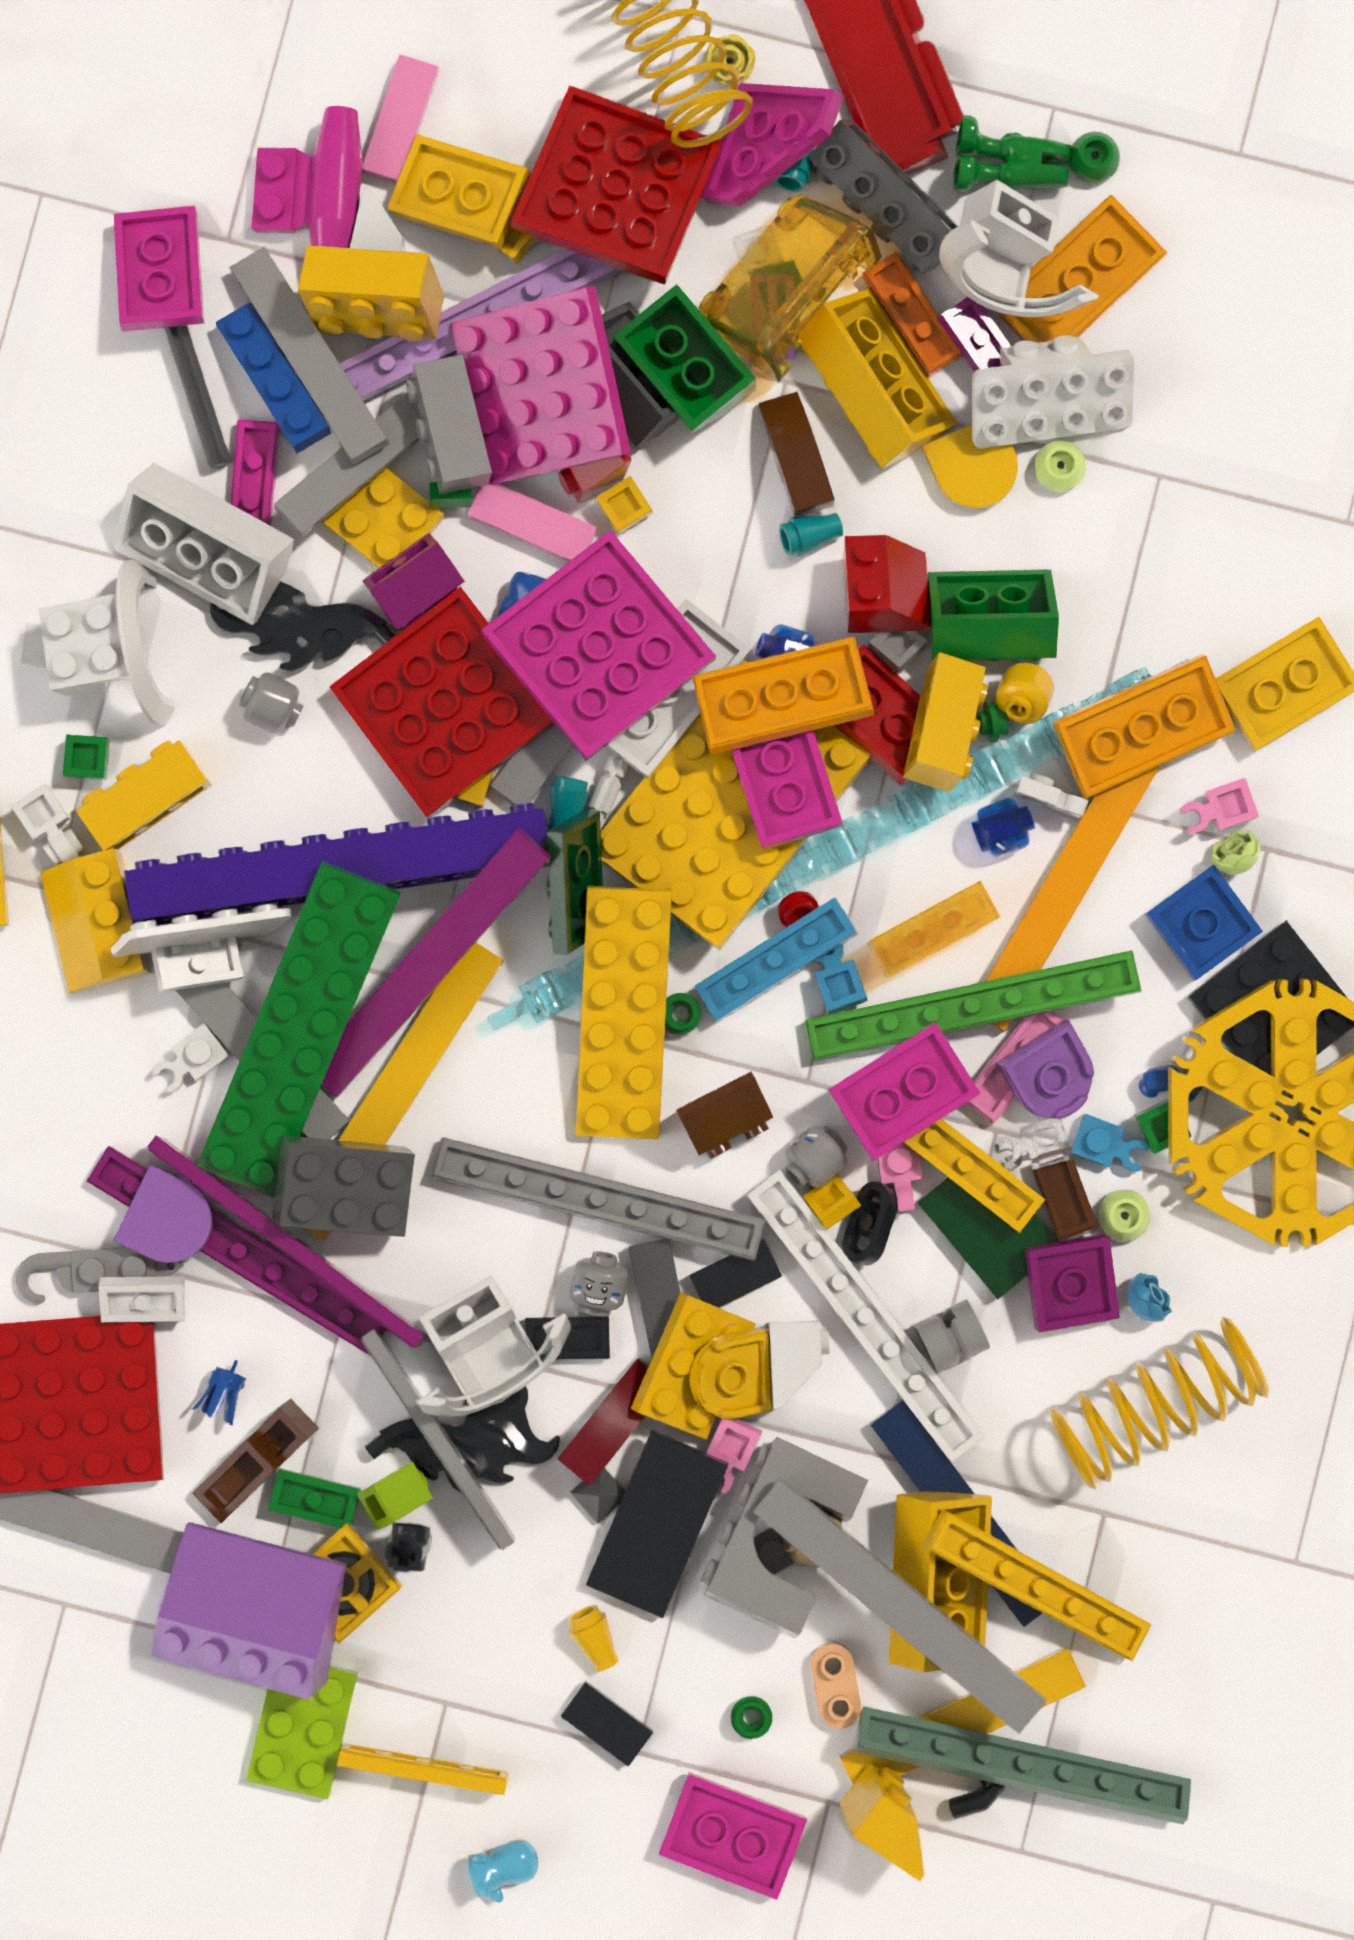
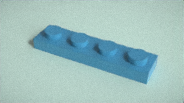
M834 897L694 987L714 1020L719 1022L859 933L838 899Z

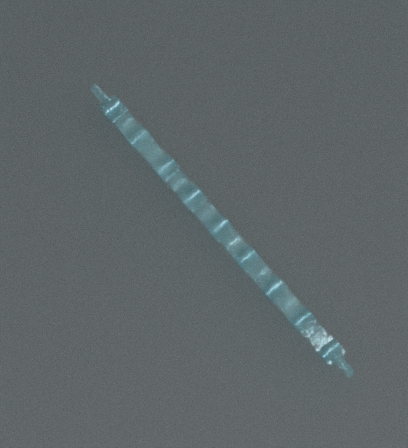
M1144 666L1121 677L1107 687L1112 695L1150 678L1152 675ZM1102 690L1080 701V705L1083 708L1106 696ZM1072 703L1035 722L1034 725L1038 733L1033 735L1030 729L1027 728L1008 738L1006 741L1009 748L1005 750L999 740L969 755L973 757L970 773L965 781L960 780L950 793L916 782L887 798L891 808L885 810L881 803L859 814L862 823L857 825L853 816L842 820L843 827L813 835L817 846L811 848L808 841L804 843L756 904L758 911L782 900L788 894L796 892L797 889L793 881L799 879L803 886L825 875L822 866L828 864L833 873L870 854L871 851L867 843L873 841L875 847L878 848L899 837L895 830L896 828L901 826L905 835H908L945 816L941 805L946 803L949 810H952L972 800L969 791L975 789L980 798L1018 778L1014 768L1020 766L1024 773L1046 762L1043 753L1048 751L1052 760L1065 755L1052 721L1076 711L1077 709ZM671 915L669 954L677 950L673 942L679 939L684 949L704 940ZM584 955L565 964L564 967L567 973L562 976L555 967L518 986L524 998L487 1016L493 1030L496 1031L529 1013H532L538 1024L575 1005L571 997L572 994L577 992L580 999H582Z

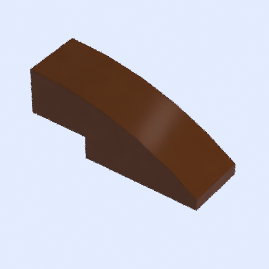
M798 391L758 403L793 517L833 507L834 495Z
M290 1398L247 1438L192 1494L220 1523H223L319 1427Z

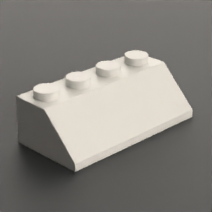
M153 462L127 485L113 549L247 623L254 625L286 572L295 539Z

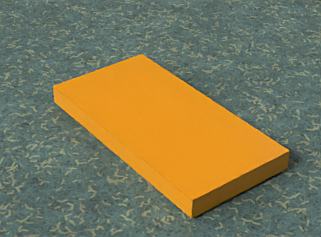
M1110 194L1054 247L1053 253L1042 258L1031 268L1025 298H1047L1062 294L1081 284L1099 295L1098 299L1077 310L1044 317H1022L997 311L994 312L1022 341L1040 343L1054 341L1056 337L1063 335L1080 337L1166 257L1168 252Z
M855 636L692 676L710 755L874 715Z
M1204 654L1198 655L1052 721L1080 794L1084 799L1236 731L1207 656Z

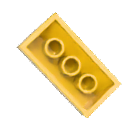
M871 288L822 304L793 330L801 343L803 351L810 357L820 372L824 384L832 391L845 411L846 418L856 428L867 445L869 454L877 461L881 469L906 459L920 450L923 445L936 440L958 425Z
M928 1491L896 1494L893 1571L985 1647L988 1583L922 1546L942 1509L990 1535L992 1496ZM890 1627L889 1663L923 1673L941 1670Z

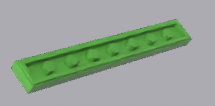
M1133 950L806 1019L805 1023L813 1061L815 1062L900 1044L935 1022L943 1034L1141 993L1142 989Z

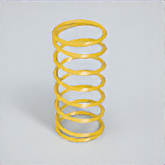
M636 0L621 1L612 13L611 22L618 26H629L642 22L626 38L625 49L630 52H645L660 46L679 33L692 19L693 15L699 16L705 22V32L703 35L687 36L673 40L646 56L638 68V75L643 78H659L672 73L695 57L706 42L713 43L718 48L719 57L717 62L700 63L672 74L653 91L651 102L662 106L684 100L710 82L720 69H724L732 75L730 89L714 90L698 95L684 102L671 112L665 122V129L672 131L671 142L679 147L693 148L706 145L725 136L746 119L751 111L753 98L744 91L736 90L740 81L739 71L733 65L723 63L726 56L725 44L719 38L710 37L713 28L712 18L705 11L696 10L699 0H691L692 5L690 8L673 9L660 13L650 19L648 18L658 13L672 0H661L645 12L628 19H620L619 14ZM684 16L677 25L655 40L642 45H632L633 40L647 28L670 18ZM697 43L687 54L667 67L656 71H645L647 66L662 54L680 46ZM710 70L697 83L681 93L668 98H659L662 91L674 82L688 75ZM742 99L745 102V108L741 114L720 130L690 141L679 138L680 131H686L707 121L724 108L730 100ZM712 107L707 112L691 120L694 116L701 113L705 109ZM692 108L682 118L679 119L676 125H672V122L679 115L684 113L686 110Z
M1222 1317L1220 1325L1226 1342L1242 1370L1249 1399L1229 1379L1200 1334L1196 1332L1192 1334V1339L1213 1385L1220 1413L1200 1393L1171 1348H1164V1356L1182 1395L1191 1428L1185 1424L1168 1403L1144 1365L1136 1362L1135 1370L1156 1418L1162 1443L1139 1417L1113 1378H1107L1106 1385L1127 1433L1133 1457L1129 1455L1113 1435L1087 1395L1079 1392L1078 1401L1096 1443L1104 1472L1084 1449L1060 1411L1056 1408H1050L1049 1414L1054 1427L1075 1467L1089 1488L1096 1490L1097 1480L1095 1475L1100 1480L1110 1482L1112 1478L1111 1461L1100 1431L1126 1463L1139 1467L1141 1451L1131 1420L1150 1444L1157 1450L1168 1452L1170 1437L1160 1406L1182 1432L1189 1436H1197L1199 1423L1190 1393L1206 1413L1218 1421H1225L1228 1411L1220 1380L1229 1392L1244 1405L1254 1406L1256 1393L1261 1397L1268 1398L1269 1386L1261 1367L1245 1338L1231 1319Z

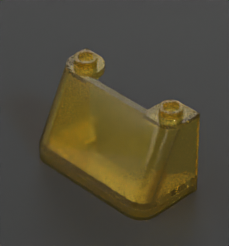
M797 194L793 198L788 197L779 206L775 219L715 291H710L702 299L699 311L734 352L779 383L792 368L785 361L790 346L794 349L800 346L799 333L845 277L848 276L854 280L858 275L856 267H862L870 273L882 258L874 231L858 219L803 194Z

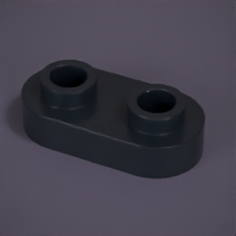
M877 1181L865 1184L858 1192L856 1198L861 1206L851 1213L842 1240V1250L847 1258L864 1266L872 1265L881 1258L898 1210L895 1190L891 1186Z

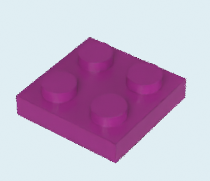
M1101 1234L1024 1248L1034 1327L1039 1333L1120 1318L1111 1242L1108 1235Z

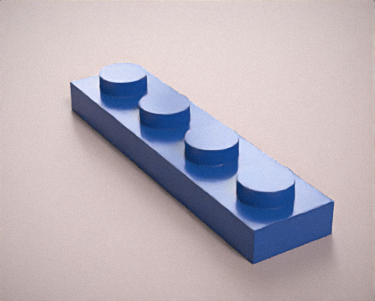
M251 302L215 322L223 338L296 454L332 434L325 419Z

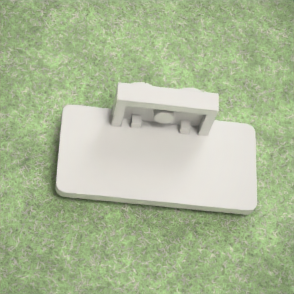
M1070 335L1058 336L1054 341L1040 343L1020 341L1015 343L1014 346L1000 348V364L1002 366L979 369L972 375V442L980 449L1125 429L1132 424L1134 356L1129 350L1092 354L1080 337L1076 338Z
M272 903L254 907L252 909L253 913L238 915L236 909H228L213 913L212 919L197 920L196 915H186L172 919V924L157 926L156 921L139 922L131 925V931L120 936L121 939L111 947L112 957L151 952L159 993L239 981L244 975L236 940L273 933L292 917L290 908L278 909L277 904Z

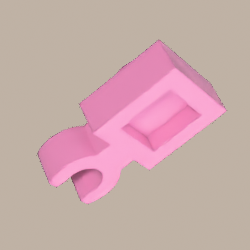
M1246 778L1204 792L1207 804L1189 802L1179 809L1180 814L1194 811L1199 815L1198 825L1186 829L1189 835L1200 833L1211 821H1214L1217 832L1259 817Z
M721 1418L706 1452L729 1462L724 1475L725 1482L721 1489L723 1494H726L732 1487L734 1479L732 1468L735 1467L745 1471L762 1434L761 1429L737 1418Z

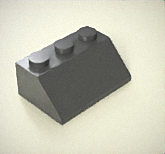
M626 302L603 313L602 319L627 436L637 448L660 436L678 421L680 417L613 339L614 334L640 314L630 302Z

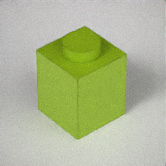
M413 1461L357 1493L377 1530L394 1523L433 1499L429 1491L427 1478L415 1467Z

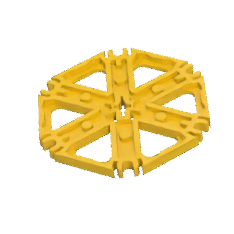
M1278 979L1276 984L1277 997L1274 991L1275 981L1270 980L1189 1029V1031L1198 1034L1203 1041L1200 1043L1192 1037L1184 1036L1182 1041L1192 1047V1056L1187 1060H1183L1175 1055L1171 1058L1175 1065L1185 1069V1073L1176 1072L1172 1067L1168 1066V1163L1173 1165L1177 1160L1185 1157L1186 1161L1175 1164L1171 1170L1177 1176L1187 1170L1193 1174L1192 1182L1182 1188L1183 1191L1187 1194H1194L1203 1186V1189L1197 1195L1190 1197L1191 1200L1276 1246L1275 1234L1277 1229V1242L1280 1246L1288 1247L1289 1234L1297 1230L1300 1233V1245L1309 1247L1311 1244L1310 1229L1313 1231L1312 1244L1317 1246L1354 1223V1202L1331 1216H1323L1317 1209V1151L1354 1171V1122L1338 1114L1339 1111L1354 1103V1051L1316 1073L1317 1016L1325 1009H1332L1354 1021V1002L1313 979L1311 997H1309L1311 984L1308 979L1299 980L1300 988L1295 995L1289 994L1287 989L1288 981L1286 979ZM1260 1010H1266L1271 1014V1075L1224 1049L1221 1042L1222 1035L1227 1029ZM1203 1086L1250 1112V1114L1200 1144L1193 1143L1189 1138L1188 1097L1190 1092L1196 1087ZM1283 1090L1290 1094L1289 1097L1281 1094ZM1276 1102L1293 1107L1298 1102L1301 1103L1299 1111L1304 1114V1117L1311 1120L1312 1123L1309 1124L1303 1120L1293 1119L1288 1124L1289 1115L1284 1112V1109L1275 1105ZM1311 1107L1318 1109L1320 1113L1317 1114L1313 1112L1312 1110H1310ZM1270 1113L1277 1115V1118L1274 1119L1273 1117L1269 1116ZM1299 1128L1307 1132V1136L1299 1133ZM1271 1153V1214L1260 1218L1226 1200L1222 1194V1186L1227 1179Z

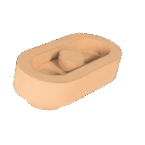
M827 1642L815 1650L811 1660L817 1702L824 1722L833 1728L843 1729L853 1725L859 1718L861 1711L855 1666L850 1651L844 1645L837 1642ZM836 1658L841 1662V1667L837 1672L831 1673L825 1669V1663L828 1659ZM838 1700H843L848 1704L847 1711L841 1715L834 1713L832 1710L833 1704Z

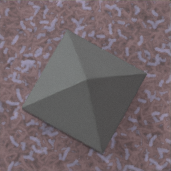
M604 1468L590 1486L582 1481L570 1493L598 1524L620 1505L625 1490Z

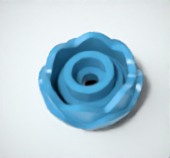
M1139 1273L1131 1280L1126 1297L1136 1316L1143 1321L1152 1323L1164 1321V1318L1172 1312L1171 1308H1169L1170 1295L1165 1290L1159 1288L1158 1278L1154 1275Z

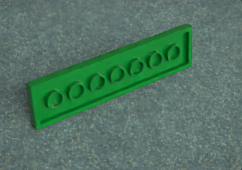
M322 860L197 1162L198 1166L209 1173L267 1196L275 1197L282 1135L296 1137L301 1135L401 892Z

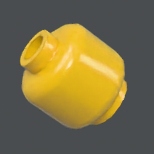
M1025 662L1009 667L1004 673L996 691L995 702L997 707L1006 712L1007 719L1014 723L1024 725L1033 724L1041 720L1047 712L1053 697L1054 683L1052 677L1045 669L1036 664Z

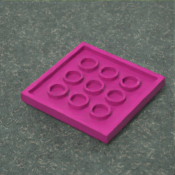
M596 286L579 288L451 323L457 354H463L492 471L489 480L490 485L631 453Z
M611 530L481 630L482 637L586 762L691 680L693 675L700 673L716 659V655Z

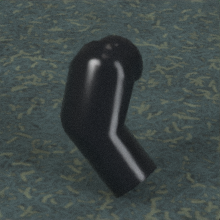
M979 1780L981 1786L976 1791L949 1798V1808L952 1816L957 1819L988 1810L1002 1794L1005 1785Z

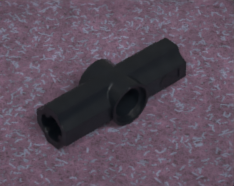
M393 1523L391 1539L386 1543L384 1558L387 1560V1567L393 1568L394 1571L409 1573V1571H425L427 1554L432 1544L431 1528L420 1523Z

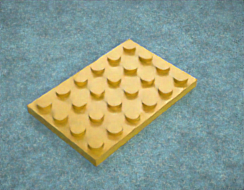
M700 713L650 777H644L601 831V860L604 865L635 888L672 890L671 915L720 951L809 837L762 851L732 751L710 755ZM832 725L813 731L837 803L871 760V754Z

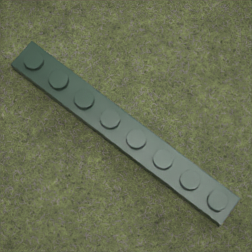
M863 1706L860 1711L855 1752L1177 1824L1184 1825L1188 1820L1191 1779L870 1707Z

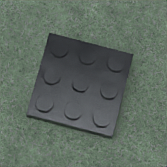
M1286 920L1186 998L1201 1017L1206 1020L1270 980L1275 981L1274 991L1276 997L1278 996L1276 992L1278 979H1286L1288 981L1287 989L1290 995L1298 993L1300 979H1308L1311 984V993L1309 995L1311 997L1313 979L1346 998L1348 997ZM1332 1009L1321 1011L1316 1020V1056L1352 1029L1354 1021ZM1260 1010L1227 1029L1222 1035L1221 1042L1230 1053L1271 1075V1014L1266 1010Z

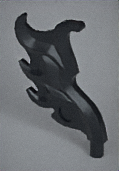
M282 581L279 582L254 625L210 603L211 617L219 628L233 634L246 632L256 634L259 637L260 644L248 648L251 653L261 656H271L278 653L290 654V661L281 663L279 667L281 670L289 672L306 668L314 660L318 652L323 653L321 657L325 663L342 657L358 640L367 636L370 638L375 637L382 646L396 636L386 626L387 621L369 609L349 603L314 607L306 602V595L303 592Z
M526 1386L503 1402L467 1414L465 1421L461 1425L452 1426L440 1422L476 1477H483L497 1483L511 1482L514 1480V1476L504 1473V1467L508 1463L525 1462L528 1464H540L548 1461L556 1454L560 1436L556 1435L553 1440L546 1442L537 1438L530 1428L525 1411L529 1399ZM412 1418L398 1421L380 1430V1435L364 1446L374 1460L390 1447L392 1449H400L407 1454L411 1462L413 1461L415 1467L425 1477L436 1481L439 1477L438 1472L444 1470L451 1486L461 1493Z

